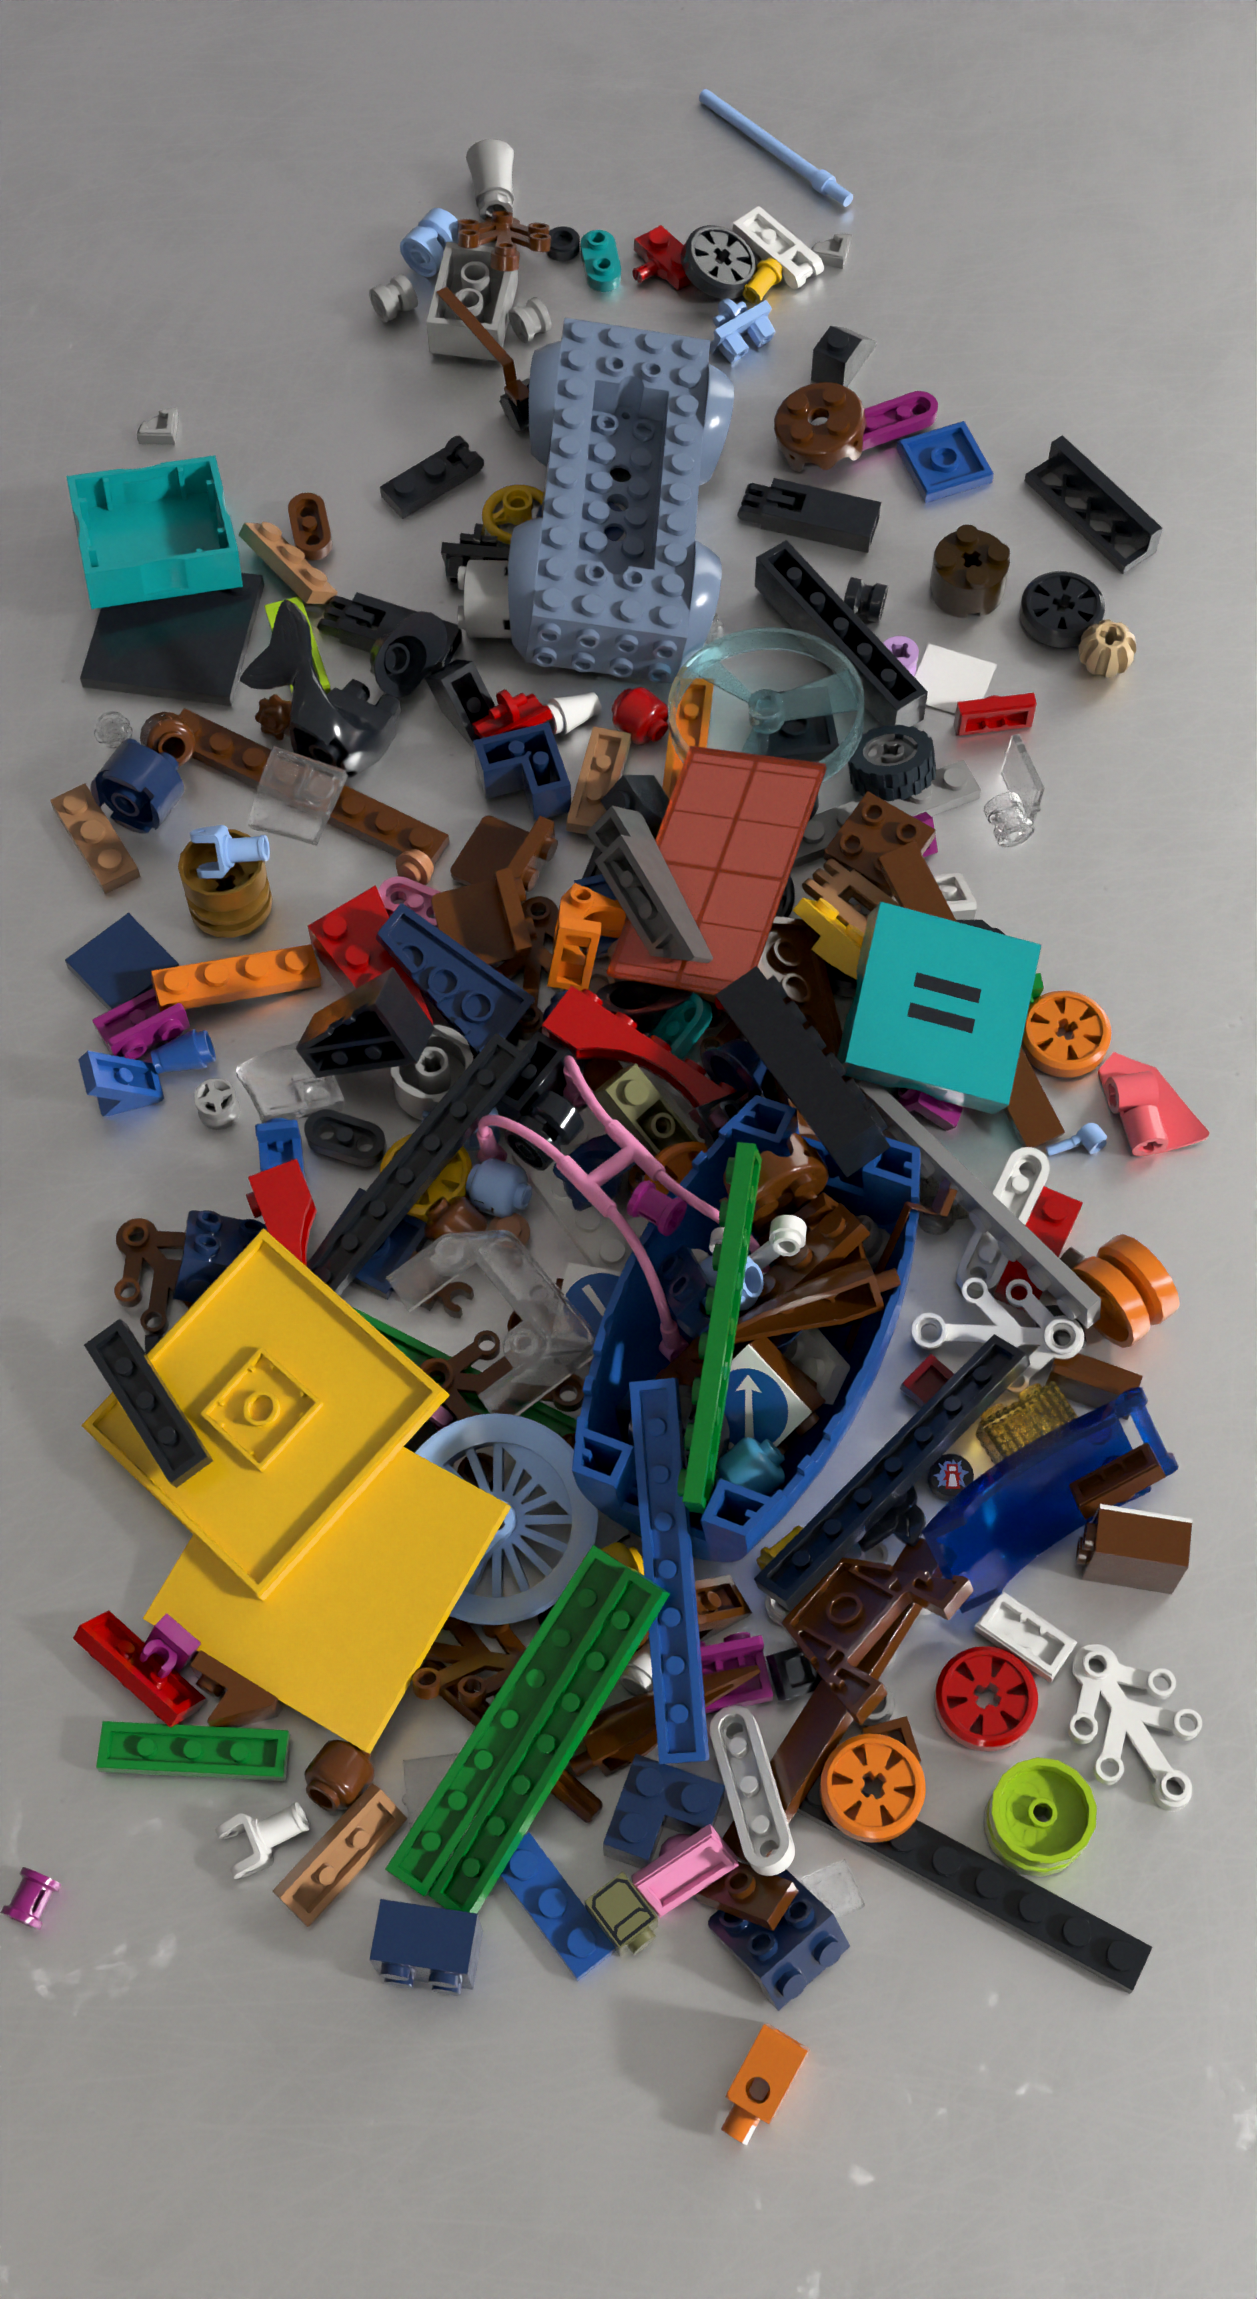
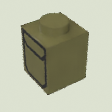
M623 1871L584 1901L586 1909L615 1946L616 1952L620 1957L629 1949L633 1955L639 1953L656 1938L653 1930L658 1927V1917Z

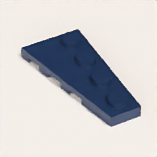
M400 903L377 933L376 940L454 1030L467 1040L470 1048L476 1055L482 1051L496 1033L506 1040L536 999L403 903Z

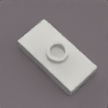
M999 1590L973 1629L1000 1649L1013 1654L1026 1667L1050 1683L1078 1643L1002 1590Z

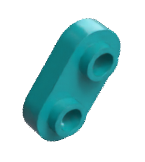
M604 230L589 231L583 235L580 241L581 258L587 284L598 292L612 291L621 283V264L615 239L609 232Z
M692 993L691 997L684 1003L668 1009L656 1028L647 1037L650 1038L651 1035H655L661 1038L672 1048L670 1053L682 1060L709 1026L712 1019L711 1005L699 995Z

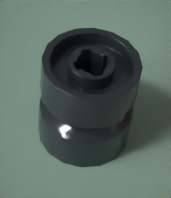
M549 1090L542 1092L528 1107L529 1116L521 1115L516 1120V1122L546 1139L560 1152V1145L567 1146L584 1129V1122L577 1110L559 1094ZM509 1130L504 1133L509 1147L529 1166L544 1171L554 1161L541 1149Z

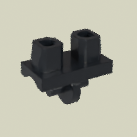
M478 523L475 524L474 534H460V544L442 542L441 555L445 564L448 583L458 584L459 566H467L469 560L509 561L510 548L497 547L498 536L485 535L484 524Z
M746 1088L698 1106L688 1113L691 1120L699 1125L697 1134L701 1139H704L707 1149L719 1138L718 1131L737 1115L756 1095L764 1097L759 1088L749 1092Z

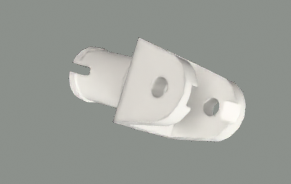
M295 1802L290 1807L262 1821L259 1818H253L240 1813L220 1824L215 1830L218 1838L222 1840L235 1837L244 1832L247 1833L254 1854L236 1863L230 1869L234 1879H242L272 1866L274 1863L273 1847L303 1831H308L310 1826L304 1810L299 1803Z

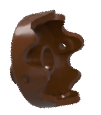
M830 382L813 383L803 386L785 398L777 409L774 418V432L777 444L793 470L800 472L805 463H814L823 470H829L845 457H849L854 461L862 454L863 434L865 428L868 427L865 410L860 398L848 387ZM820 417L828 419L821 425L811 424L813 420Z
M797 1133L791 1134L787 1139L790 1156L780 1157L770 1151H764L760 1154L762 1163L751 1232H757L759 1235L768 1233L773 1219L781 1215H793L818 1197L828 1181L829 1170L815 1147H811ZM725 1170V1172H724V1174H723V1182H724L726 1191H727V1193H728V1199H729V1193H730L731 1184H727V1183H726V1170ZM727 1197L718 1200L720 1206L722 1200H728Z

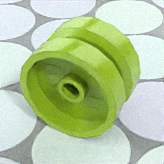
M1036 1757L1018 1762L1001 1776L985 1807L984 1830L990 1848L1004 1865L1023 1875L1044 1877L1062 1872L1085 1849L1096 1828L1097 1805L1090 1786L1077 1770L1059 1760ZM1044 1815L1047 1821L1041 1822L1037 1820L1035 1816L1041 1817Z

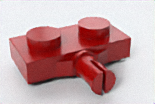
M662 225L634 239L633 250L646 263L634 268L632 274L638 283L654 275L667 280L677 290H680L692 283L685 274L681 264V251L684 245Z

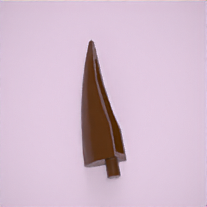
M865 1257L806 1281L739 1317L734 1344L812 1328L844 1324L885 1309L880 1292L901 1285L896 1268L874 1275Z
M758 1665L702 1675L705 1708L759 1674L761 1671ZM653 1690L599 1711L583 1738L587 1750L569 1761L577 1777L595 1767L607 1777L631 1764L635 1753L646 1756L658 1745Z

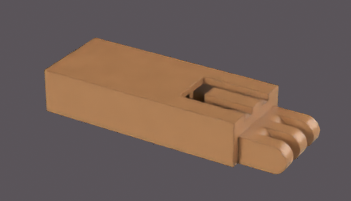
M829 858L823 864L824 870L819 868L812 874L814 880L808 878L802 883V889L815 901L822 898L837 909L839 915L836 918L847 927L851 924L863 933H865L868 915L866 917L860 913L861 906L858 903L855 906L849 902L851 898H854L870 912L880 901L899 906L896 901L853 869L849 872L832 858Z

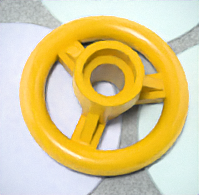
M510 485L494 492L486 500L482 510V522L487 532L491 536H498V541L510 545L512 534L501 530L497 525L507 523L519 525L533 519V499L542 505L543 491L529 485ZM503 500V508L497 513H493L495 507Z

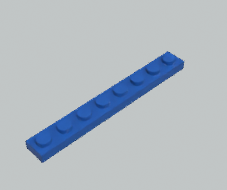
M677 1378L629 1382L644 1576L670 1593L649 1628L659 1764L709 1760L690 1516L689 1509L682 1502L683 1497H679L677 1493L679 1473L681 1468H685L679 1382Z

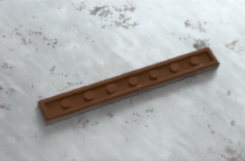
M916 841L878 857L877 863L900 907L957 922ZM1021 1047L1010 1102L1003 1110L1022 1147L1036 1148L1062 1136L1065 1131Z
M920 1538L914 1547L908 1545L904 1547L892 1568L895 1571L916 1574L919 1569L926 1570L930 1576L941 1578L954 1556L948 1548ZM910 1603L855 1668L878 1680L923 1607L916 1603ZM823 1679L770 1761L788 1824L823 1770L829 1755L837 1747L854 1720ZM733 1820L722 1839L737 1856V1860L750 1865L744 1856L735 1821ZM771 1850L770 1852H768V1854L766 1855V1858L769 1857V1855L771 1854L772 1850Z

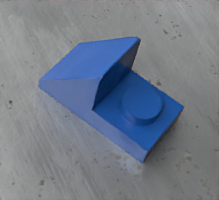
M87 1051L78 1059L87 1095L97 1097L102 1116H112L160 1103L164 1099L159 1076L153 1063L93 1051Z

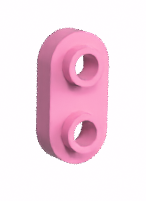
M401 876L391 877L380 885L378 892L389 917L399 906L393 902L402 899L405 900L404 905L437 927L435 918H429V916L434 914L431 899L434 894L440 893V891Z

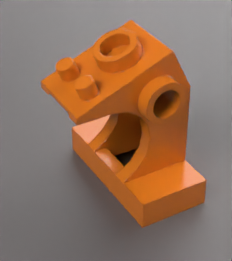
M574 883L561 897L555 925L552 959L547 982L548 987L568 990L572 985L579 991H582L583 988H589L600 935L619 939L622 937L626 913L618 900H612L577 883ZM579 946L587 948L586 956L579 949Z

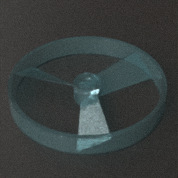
M762 627L742 630L718 638L698 650L686 661L676 675L668 697L670 736L675 751L685 766H687L692 749L678 730L676 713L683 694L698 676L748 703L749 723L752 731L739 754L741 757L765 760L769 734L778 731L784 724V721L858 711L854 725L841 745L827 757L811 765L827 768L822 780L823 783L838 773L851 759L859 746L864 730V690L856 669L847 657L833 645L814 635L798 630ZM783 650L812 657L829 666L836 674L781 694L771 689H762L752 694L720 661L750 651Z

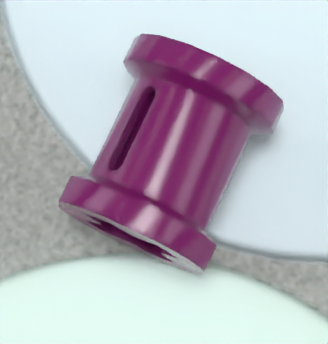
M644 1180L632 1193L627 1204V1214L633 1218L641 1216L658 1226L659 1233L669 1236L680 1225L685 1215L687 1204L686 1201L679 1197L672 1199L657 1191L654 1183Z
M22 1867L19 1873L22 1876V1880L10 1905H4L0 1913L31 1928L40 1930L43 1925L40 1918L52 1893L59 1892L61 1884L41 1873Z

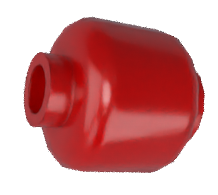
M628 688L617 696L612 705L611 711L613 713L612 722L614 727L618 731L631 733V742L637 745H644L651 740L657 742L668 730V706L646 688Z

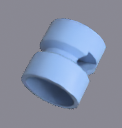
M433 208L418 223V226L413 228L400 243V252L409 267L424 277L435 275L440 269L446 242L458 243V220L444 209Z

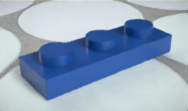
M530 1832L524 1835L500 1877L575 1979L579 1981L612 1955L616 1948Z

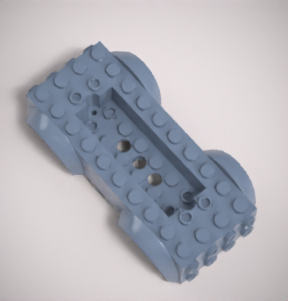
M564 318L561 341L547 344L534 351L529 380V431L531 455L546 466L541 517L530 519L514 527L508 566V604L512 644L525 658L524 662L537 664L542 667L554 666L574 669L579 672H596L610 674L619 678L631 677L651 680L655 683L667 682L674 684L676 677H682L694 666L713 622L722 579L720 558L708 547L695 540L699 486L710 480L716 468L729 431L734 404V386L732 381L722 371L708 363L710 340ZM615 468H623L631 474V478L626 482H618L611 477L610 472ZM607 502L621 504L626 510L621 512L614 511L608 506ZM609 527H619L625 532L626 537L621 541H612L606 537L604 531Z

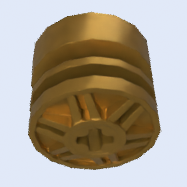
M228 829L229 835L232 838L251 837L235 829ZM190 841L180 854L178 870L193 922L205 933L215 937L227 938L248 934L262 925L271 912L273 900L265 862L235 863L223 878H199L196 870L199 868V865L218 861L215 843H193Z

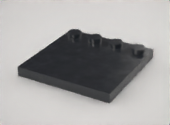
M241 573L243 587L101 608L80 676L82 687L232 706L265 585L263 575Z

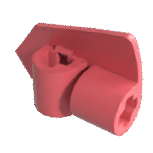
M1113 1052L1099 1068L1098 1075L1109 1108L1114 1114L1119 1113L1133 1155L1147 1156L1189 1146L1208 1138L1209 1131L1187 1107L1156 1067Z

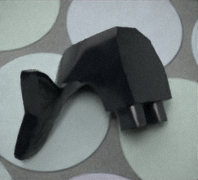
M285 599L278 609L269 646L246 668L240 677V682L250 688L260 690L292 685L289 735L298 763L331 779L352 778L377 763L388 750L396 736L395 723L401 713L400 701L395 697L385 694L380 697L375 705L368 703L367 701L370 698L369 688L364 683L352 679L342 690L335 687L326 694L313 667L310 626L306 616L294 603Z

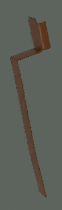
M448 287L437 291L436 293L502 365L506 395L516 406L517 400L521 402L528 398L529 389L520 379L517 380L514 360Z
M946 1177L942 1180L932 1208L908 1201L904 1203L874 1275L884 1272L911 1209L934 1215L948 1216L958 1190L950 1188L951 1182ZM864 1317L854 1320L844 1345L848 1354H850Z

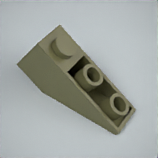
M637 1064L620 1069L593 1092L606 1113L613 1120H618L654 1157L670 1145L681 1142H699Z

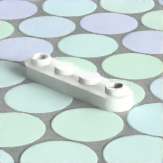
M1023 1147L1014 1151L1010 1155L992 1193L1024 1225H1026L1050 1172V1163L1046 1155L1032 1147ZM1024 1169L1029 1170L1034 1176L1024 1177L1020 1171ZM977 1228L975 1229L959 1262L956 1281L961 1290L964 1282L971 1278L970 1275L978 1273L984 1277V1281L988 1286V1292L990 1294L993 1293L1008 1264L1009 1259L1001 1252L998 1241L988 1231L982 1233ZM972 1284L967 1289V1294L972 1297H981L984 1292L983 1288L978 1284Z
M739 1705L725 1707L713 1717L709 1732L742 1850L755 1872L764 1876L777 1875L787 1869L793 1861L795 1846L761 1732L756 1720L747 1708ZM743 1732L740 1737L732 1739L736 1733ZM778 1849L775 1854L766 1858L768 1852Z

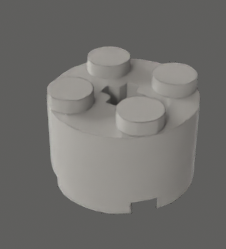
M469 560L467 566H459L458 588L459 590H464V606H458L457 623L458 628L464 629L469 638H512L508 604V560Z
M433 1025L435 1028L417 1064L390 1067L397 1102L405 1112L420 1120H424L422 1117L423 1111L431 1112L474 1060L467 1040L459 1032L446 1026Z

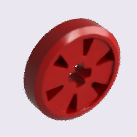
M979 1646L966 1649L956 1654L947 1662L936 1683L934 1705L939 1722L955 1741L973 1750L991 1752L1012 1746L1026 1734L1037 1712L1038 1692L1032 1674L1017 1657L996 1647ZM987 1689H990L995 1693L993 1701L997 1702L998 1705L995 1707L992 1704H988L983 1709L976 1704L979 1697L973 1693L977 1691L983 1694Z

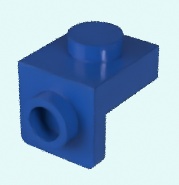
M274 1118L266 1123L256 1124L255 1133L259 1145L260 1171H265L297 1158L305 1178L302 1137L297 1120Z

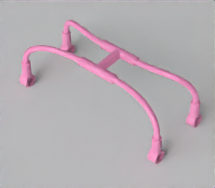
M567 1055L564 1058L565 1067L563 1069L567 1085L564 1088L563 1095L574 1107L578 1108L587 1103L591 1111L605 1127L606 1134L619 1145L621 1150L587 1174L569 1155L564 1156L556 1147L531 1129L503 1116L486 1115L478 1123L476 1136L481 1148L478 1151L477 1158L481 1162L489 1158H495L504 1162L507 1159V1152L496 1142L494 1133L488 1126H498L516 1133L551 1157L557 1163L556 1167L583 1196L604 1217H609L632 1248L648 1281L662 1322L660 1324V1331L663 1340L660 1342L659 1351L672 1362L688 1347L689 1343L680 1335L677 1323L672 1319L662 1286L642 1243L625 1218L617 1210V1204L600 1187L635 1162L653 1181H659L674 1195L686 1201L691 1207L718 1224L720 1211L673 1180L665 1173V1167L618 1120H613L606 1113L594 1096L593 1090L586 1083L574 1058ZM751 1235L749 1250L752 1254L760 1248V1245ZM767 1265L761 1271L762 1273H767L771 1268Z

